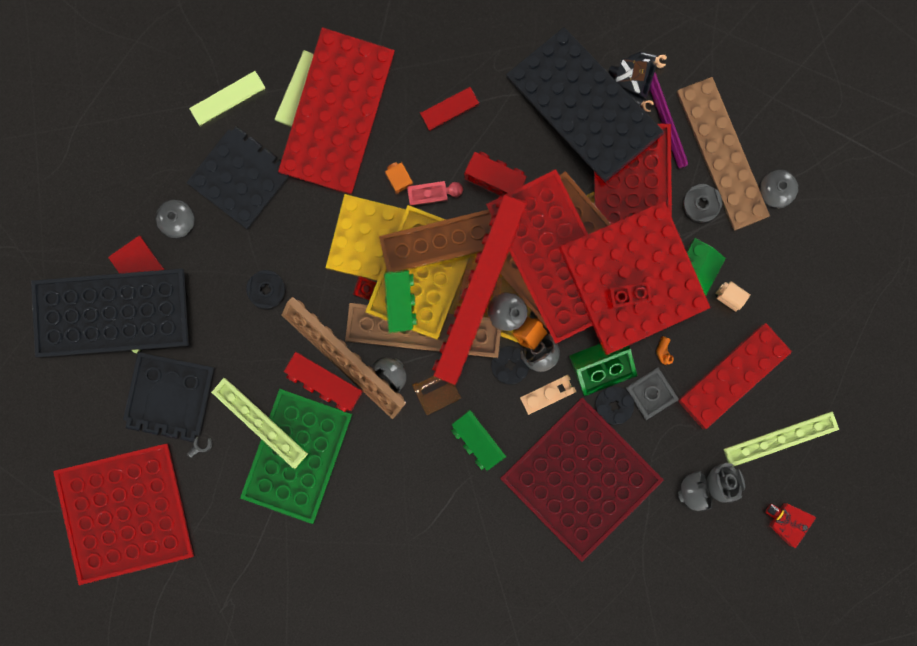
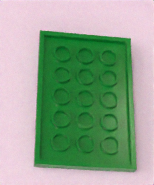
M279 389L269 418L306 451L308 455L296 469L292 468L261 439L240 499L314 524L353 414Z

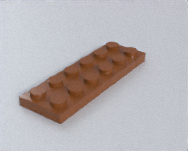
M489 209L379 236L387 272L409 270L475 254L479 251L482 252L485 246L482 244L486 233L489 234L492 228L489 226L492 218Z

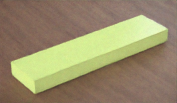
M303 51L275 117L276 121L292 127L314 54Z
M256 71L189 109L200 126L262 91L265 87Z

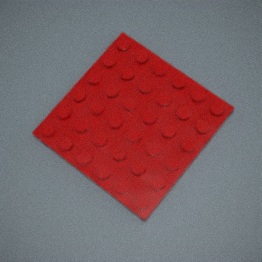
M665 201L559 247L606 355L710 308ZM649 282L652 301L613 308L611 288Z
M168 443L53 471L79 585L194 557Z

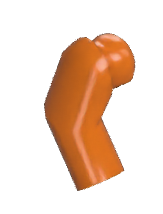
M662 336L656 349V354L661 363L669 365L674 360L667 350L671 339Z

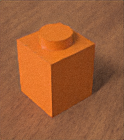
M395 162L387 167L388 170L385 171V174L396 194L407 189L408 186H413V182L402 162L399 164Z
M527 317L524 324L512 334L521 346L534 350L546 336L547 331L539 319Z

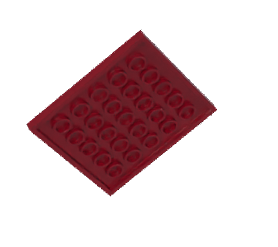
M583 397L500 478L581 562L664 481Z

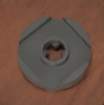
M707 184L693 186L684 196V211L695 222L704 223L713 220L722 207L720 193ZM700 198L703 201H707L708 204L705 205V208L698 206Z

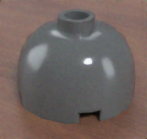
M775 170L762 178L759 190L766 205L783 208L795 200L798 194V183L790 172Z
M169 200L159 206L155 220L157 227L163 234L170 238H180L187 235L193 228L195 217L188 204L180 200Z
M504 292L491 300L487 313L492 322L491 324L495 328L503 331H512L524 324L528 311L526 303L521 297L513 293Z
M550 334L545 336L534 350L525 347L524 351L521 349V359L531 370L545 372L553 368L559 361L560 348L558 343L555 344Z
M383 357L370 366L380 379L388 382L394 392L399 393L406 383L407 375L403 367L404 365L397 358Z
M724 463L713 468L707 476L708 491L719 502H733L743 496L741 494L745 490L744 477L739 469L736 470L732 467V463Z
M699 471L685 477L681 484V491H678L680 501L685 502L686 506L691 510L704 511L712 509V498H708L709 491L705 475Z

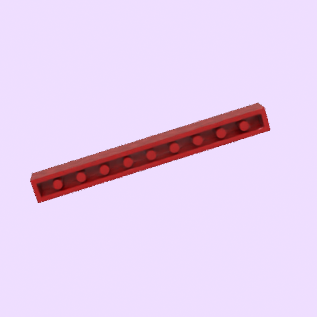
M505 194L504 197L500 196L496 208H499L496 216H492L489 226L492 227L489 234H485L482 244L485 246L482 252H478L475 262L478 264L476 269L471 270L468 281L471 282L468 289L464 288L462 292L461 307L457 306L455 310L454 325L450 324L447 331L449 338L447 342H443L440 348L442 356L440 360H436L432 370L435 371L434 377L454 385L458 382L528 202Z

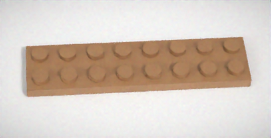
M713 77L677 90V95L715 187L721 195L722 204L733 230L735 231L770 217Z
M292 297L287 302L282 316L388 416L394 419L406 404L404 398L399 393L394 392L387 381L380 379L373 368L366 366L358 354L352 353L344 341L338 340L329 327L323 326L315 314L307 311L300 300Z
M350 303L345 341L440 352L443 342H447L449 335H447L450 324L454 325L456 317H454V314L447 315L439 338L435 340L412 330L389 333L388 321L365 312L368 305ZM483 317L468 355L498 358L501 330H498L491 324L490 318Z

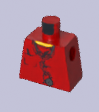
M771 503L765 511L766 514L773 518L769 526L793 548L797 547L816 519L815 516L786 503L781 508Z

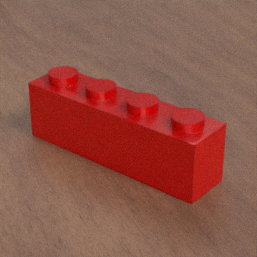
M295 352L284 370L288 374L286 378L295 383L299 380L304 383L303 388L312 393L316 390L321 393L320 398L327 402L333 400L337 403L336 407L344 412L347 409L352 411L363 393L362 390Z

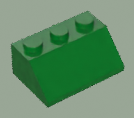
M694 238L686 252L706 296L726 258L712 246Z
M409 270L385 272L389 333L413 330V325H417L416 313H412V305H415V294H411L410 286H414L413 274H409Z
M600 343L569 355L584 396L637 376L629 345L606 355Z
M470 410L452 424L453 429L451 432L457 439L462 438L465 442L463 447L469 455L473 453L476 456L475 462L481 470L485 468L488 471L506 457Z

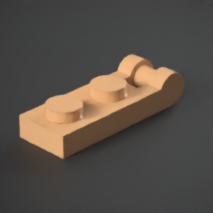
M569 375L520 397L527 414L529 415L577 392L569 381L571 380ZM561 384H563L566 390L562 393H560L557 387Z

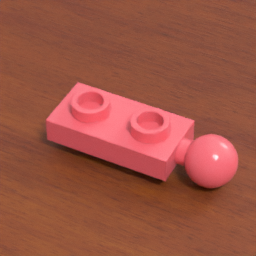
M445 181L407 187L410 206L448 201V194L453 197H459L463 193V186L459 182H453L449 187H446Z

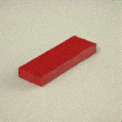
M471 87L421 112L420 115L430 131L479 105V102Z

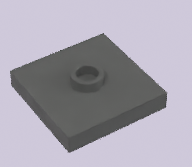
M658 367L626 387L645 420H648L679 400Z

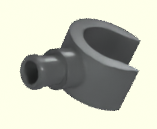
M196 437L194 447L187 453L188 456L192 458L198 452L209 451L212 447L211 438H208V446L205 449H201L198 446V437Z

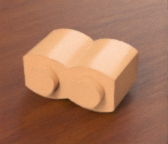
M732 281L729 283L725 282L716 291L718 295L716 299L735 312L740 310L750 297L748 292Z

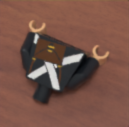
M641 51L630 55L628 58H623L619 67L610 66L608 73L611 77L616 78L615 81L639 106H642L645 112H650V110L645 108V104L650 103L654 105V103L650 100L644 101L643 98L647 99L656 66L663 68L666 65L661 64L659 59L666 60L667 57L665 55L656 57L655 54Z

